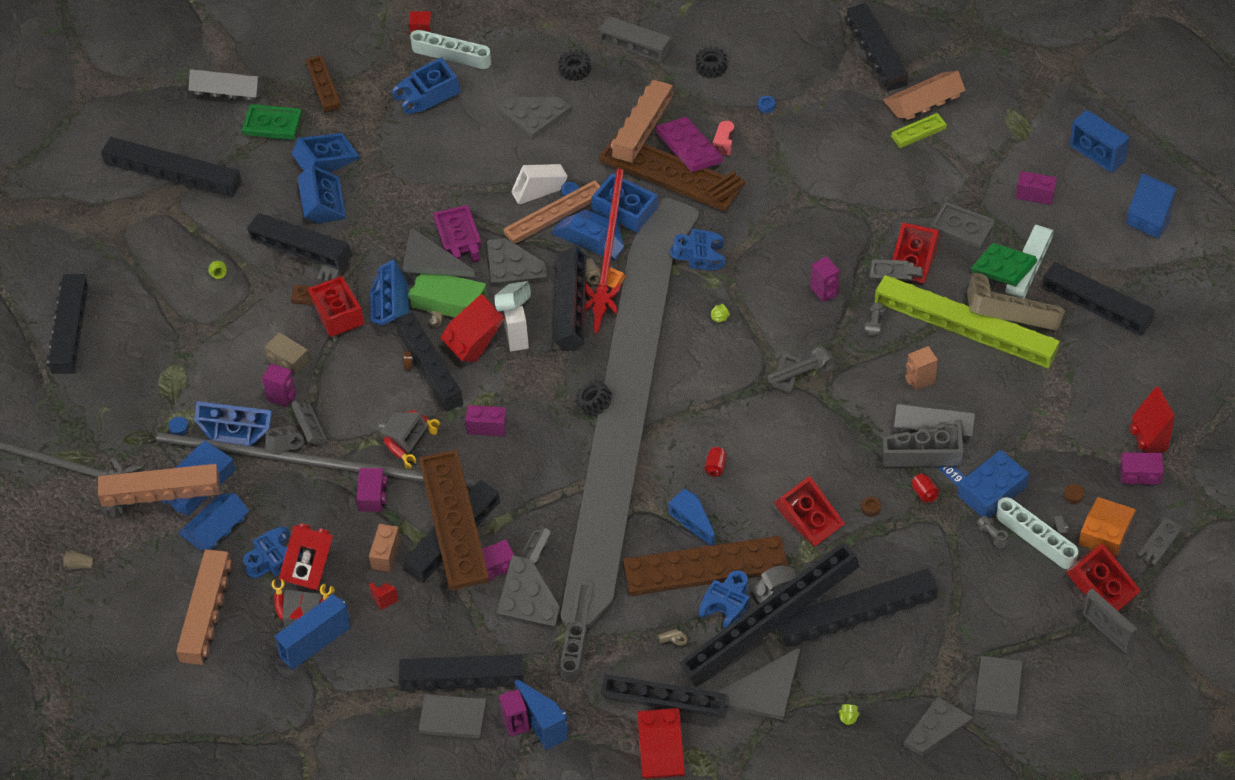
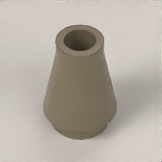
M587 259L586 281L591 285H597L600 283L601 270L593 259Z
M73 550L70 552L66 551L63 567H68V570L92 569L94 557H89Z

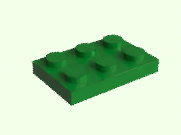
M250 104L242 128V134L295 140L302 116V109Z
M992 243L971 267L973 273L983 274L987 278L1016 287L1038 261L1034 255Z

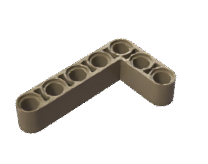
M973 273L971 276L967 296L972 312L1052 330L1060 328L1065 313L1063 308L991 292L989 280L985 275Z

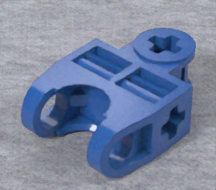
M692 229L689 236L685 234L676 235L674 245L670 248V255L677 260L689 261V268L718 270L726 264L725 257L714 251V249H720L724 246L723 236L717 233Z
M286 527L270 530L252 541L254 550L246 553L243 558L246 574L249 577L259 578L269 571L275 577L280 575V567L282 568L288 548L282 545L290 536V532ZM302 547L297 562H299L303 556L302 554L304 552V549Z
M733 571L728 575L723 584L714 580L703 597L699 616L705 619L714 612L724 613L726 615L723 623L724 629L741 618L750 607V597L746 595L748 592L747 575L742 571Z

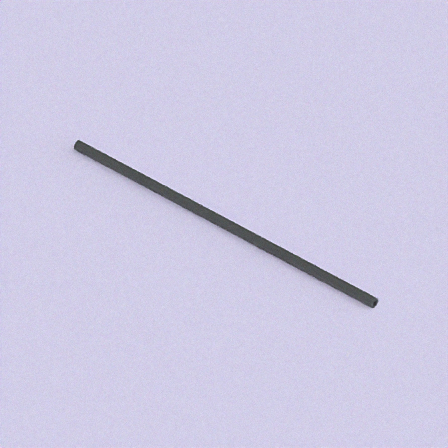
M161 432L157 434V442L197 448L205 440L222 452L359 472V468H383L384 476L424 482L422 472L287 451L272 454L268 453L265 448ZM464 478L467 489L477 484V480Z

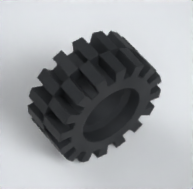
M706 46L704 51L700 49L699 53L697 52L696 71L698 70V74L702 73V77L707 75L709 79L710 76H713V78H716V75L722 76V73L724 74L725 70H727L726 52H723L722 48L719 50L717 46L715 49H713V46L707 49ZM707 61H716L717 63L709 64V63H706V62H707Z
M571 49L569 53L565 51L563 53L564 56H560L558 60L559 70L565 79L568 78V80L572 81V78H574V81H578L577 78L583 80V76L587 77L590 74V59L586 52L583 53V50L578 52V49H575L572 52ZM573 63L580 64L577 67H569V65Z
M594 379L593 382L589 380L587 385L584 383V387L578 389L580 393L575 395L577 397L575 398L576 404L588 416H592V414L596 416L597 412L601 414L602 409L606 410L608 408L606 405L611 404L612 392L601 380Z

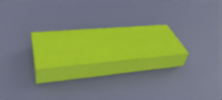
M936 113L891 132V137L902 148L946 129L947 124Z

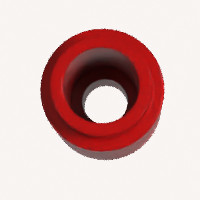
M713 447L708 452L704 470L709 476L718 477L723 474L727 459L724 449Z
M918 474L912 479V488L923 502H933L937 499L939 489L927 475Z

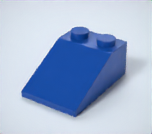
M343 133L298 138L292 152L293 157L304 171L310 165H313L329 173L358 160L360 157Z
M1142 174L1128 211L1126 224L1159 239L1170 224L1176 188Z
M516 680L515 689H519L527 709L528 722L544 749L547 750L568 740L567 731L569 727L566 723L568 717L564 709H559L556 702L520 680Z

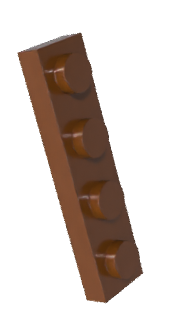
M319 55L305 59L324 112L341 108L340 100L323 56Z

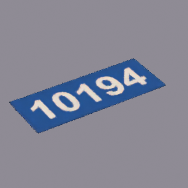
M954 466L937 467L956 486H959V482L965 478Z

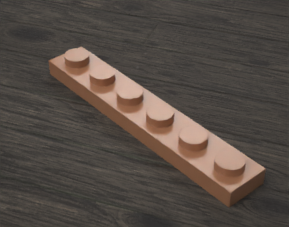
M595 180L504 228V234L514 244L526 239L591 204L592 196L600 188V185Z

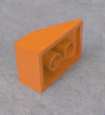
M1097 497L1081 530L1079 545L1092 549L1103 543L1110 553L1117 558L1136 509Z

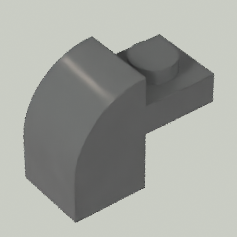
M776 566L762 573L763 579L752 587L751 590L760 604L797 577L793 568Z

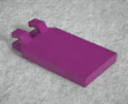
M464 205L433 213L444 250L460 261V254L470 251L473 263L480 261L478 249L481 247V240L469 206Z

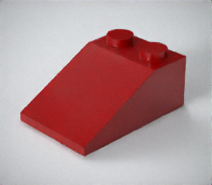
M902 222L892 260L909 261V263H914V267H922L923 277H913L909 281L925 284L941 235L936 229Z
M342 276L307 288L320 320L330 337L365 324L361 306Z
M480 294L448 324L440 338L461 361L477 362L505 317L500 311H497L496 307L483 294Z
M1159 386L1154 388L1133 414L1131 424L1129 425L1132 435H1135L1138 448L1143 453L1167 452L1169 448L1175 416Z
M811 476L773 502L784 518L814 547L845 524Z
M1103 543L1093 547L1065 571L1075 585L1086 595L1089 590L1093 589L1117 611L1141 591Z
M679 708L637 711L642 778L685 776Z

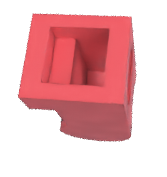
M722 121L714 137L713 146L721 155L731 156L732 140L734 138V124L732 122Z

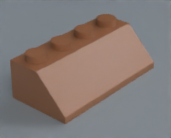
M959 71L942 72L885 98L884 102L897 118L908 120L914 118L917 112L924 113L931 110L930 107L933 105L940 106L946 103L945 100L948 98L952 100L960 97V93L966 90Z

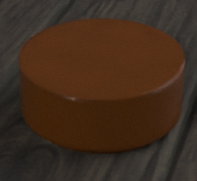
M403 351L404 370L412 369L410 351Z
M1078 484L1066 486L1064 499L1071 504L1080 503L1084 498V489Z
M866 497L861 503L862 513L868 517L877 516L881 511L880 500L876 497Z

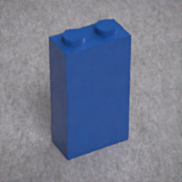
M205 440L176 467L216 464L220 485L236 471L233 459ZM209 496L161 501L172 505L176 512H182L189 516Z
M332 594L275 635L280 658L292 670L350 629V616L347 613L346 609L348 606L342 598L338 599Z

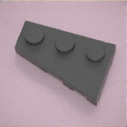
M937 697L906 738L904 746L923 756L941 744L942 740L957 733L958 729L972 723L973 717Z

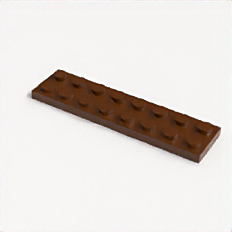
M618 133L615 134L612 140L617 138ZM612 140L599 156V162L616 169H622L626 173L724 212H727L743 189V187L716 203L706 194L705 188L723 178L724 175L707 168L691 172L679 157L646 144L642 146L633 163L612 157Z
M457 449L419 457L450 591L489 582Z
M781 535L623 559L629 596L709 585L714 580L723 583L733 571H742L750 579L762 577V573L776 566L788 567Z

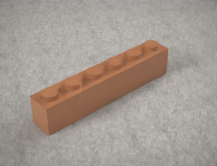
M652 80L651 84L646 86L644 95L639 97L637 106L633 107L630 117L626 118L623 128L619 129L617 138L612 140V157L633 163L670 103L673 85Z
M216 464L98 476V497L102 507L220 494L219 472Z
M204 551L176 651L179 662L203 665L205 657L209 656V642L214 638L213 627L218 622V609L223 604V591L228 586L227 576L233 568V561L230 560L228 552Z

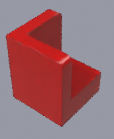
M410 11V35L416 30L431 33L430 11Z
M373 582L369 584L371 597L381 610L399 601L395 586L391 587L389 583H386L376 588Z

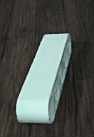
M422 30L413 31L410 35L412 50L415 53L435 58L442 57L443 60L480 69H486L491 66V53L487 46Z
M1039 225L1034 226L1022 252L1036 256L1038 262L1016 287L1007 284L1006 294L1025 298L1051 243L1054 230Z
M529 282L508 284L495 295L497 311L517 309L531 297Z
M1005 497L998 501L996 517L1002 524L1060 567L1069 569L1077 562L1078 548L1013 499Z

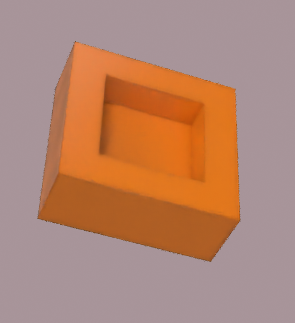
M610 267L607 288L613 289L619 283L622 284L626 275Z

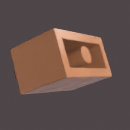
M929 346L908 354L905 379L909 385H912L915 391L936 383L938 359Z
M378 525L369 554L371 570L391 573L401 540L397 526Z

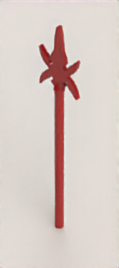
M617 169L601 278L599 287L595 289L597 293L594 294V291L587 283L585 286L587 294L592 298L585 303V312L592 307V304H595L593 306L595 334H598L602 317L606 313V304H609V307L617 314V307L611 298L619 292L621 284L619 283L611 289L610 293H607L609 291L607 281L624 173L622 169Z

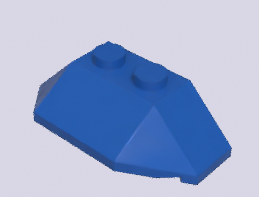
M585 209L561 219L552 231V235L604 257L609 219ZM617 222L611 260L616 261L624 250Z
M394 259L379 267V274L375 278L370 291V321L379 325H385L409 313L408 283Z
M197 401L194 421L210 440L252 446L270 429L272 411Z

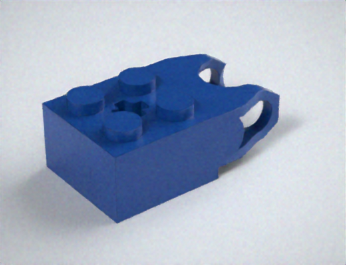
M441 57L411 72V76L403 79L391 92L395 100L406 99L402 104L404 113L412 114L424 111L460 93L461 90L456 75ZM400 89H405L401 95H396ZM410 103H414L411 109H407Z

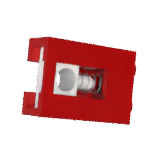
M299 523V526L294 525L278 580L281 581L283 579L286 583H293L318 591L327 557L331 550L333 536L329 535L330 531L319 528L318 531L310 529L311 526ZM301 547L316 551L312 566L309 564L311 557L309 550H303L301 561L297 562ZM301 566L308 569L305 577H299L296 574L297 569Z

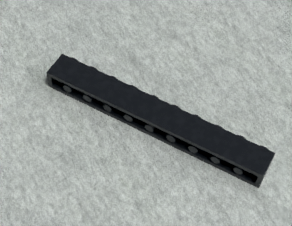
M845 542L840 544L679 663L684 674L695 687L703 683L858 569L860 565L855 553Z

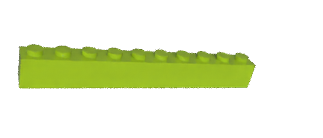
M885 275L875 291V303H880L885 307L1045 368H1050L1058 353L1060 341L1053 337L1045 336L1000 318L974 313L965 304L939 296L931 291L923 290L896 278Z

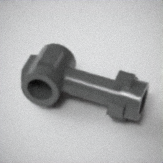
M873 303L869 310V313L872 314L871 321H866L864 333L880 335L881 324L878 323L879 316L884 314L882 304Z
M982 516L977 522L978 528L981 531H987L995 539L994 545L998 549L1006 548L1009 539L1007 532L1004 530L998 531L992 525L993 520L991 518L988 519L986 516Z

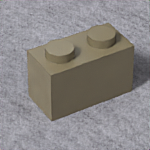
M278 333L264 347L266 358L270 363H275L280 367L291 370L293 375H296L310 361L308 349L281 333Z

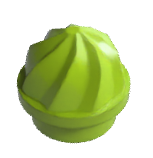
M213 261L209 265L208 271L212 277L221 279L226 275L227 267L222 261Z
M723 303L719 306L715 305L711 311L712 320L718 323L725 322L730 317V313Z
M844 704L841 705V710H839L838 714L844 724L851 725L856 722L860 713L857 706Z

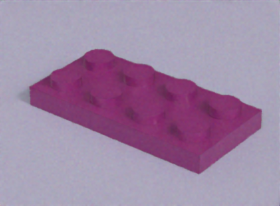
M687 117L656 126L655 132L691 172L723 163V156Z

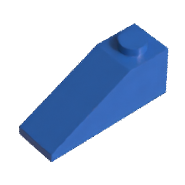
M684 488L668 503L669 514L708 545H715V533L696 494L690 493Z

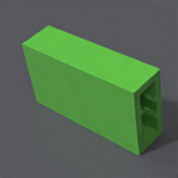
M421 273L420 276H417L414 287L409 290L408 298L413 308L437 311L443 315L456 317L480 294L487 298L485 283L451 275Z

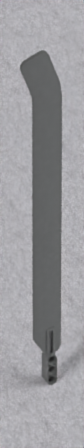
M671 198L662 199L658 203L657 210L635 236L628 254L625 269L626 278L622 285L604 381L605 385L612 392L611 396L613 398L610 400L611 404L606 405L608 407L606 410L603 408L601 414L598 412L560 614L562 623L567 626L561 658V673L563 680L568 683L576 682L580 677L587 629L594 624L613 602L671 267L674 259L670 255V248L674 245L675 236L678 234L688 235L699 218V213L695 208Z

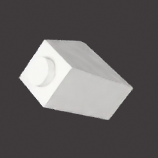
M561 164L523 165L511 192L517 203L523 204L561 190V186L567 180V175Z
M523 306L504 311V325L510 352L528 349L527 325Z

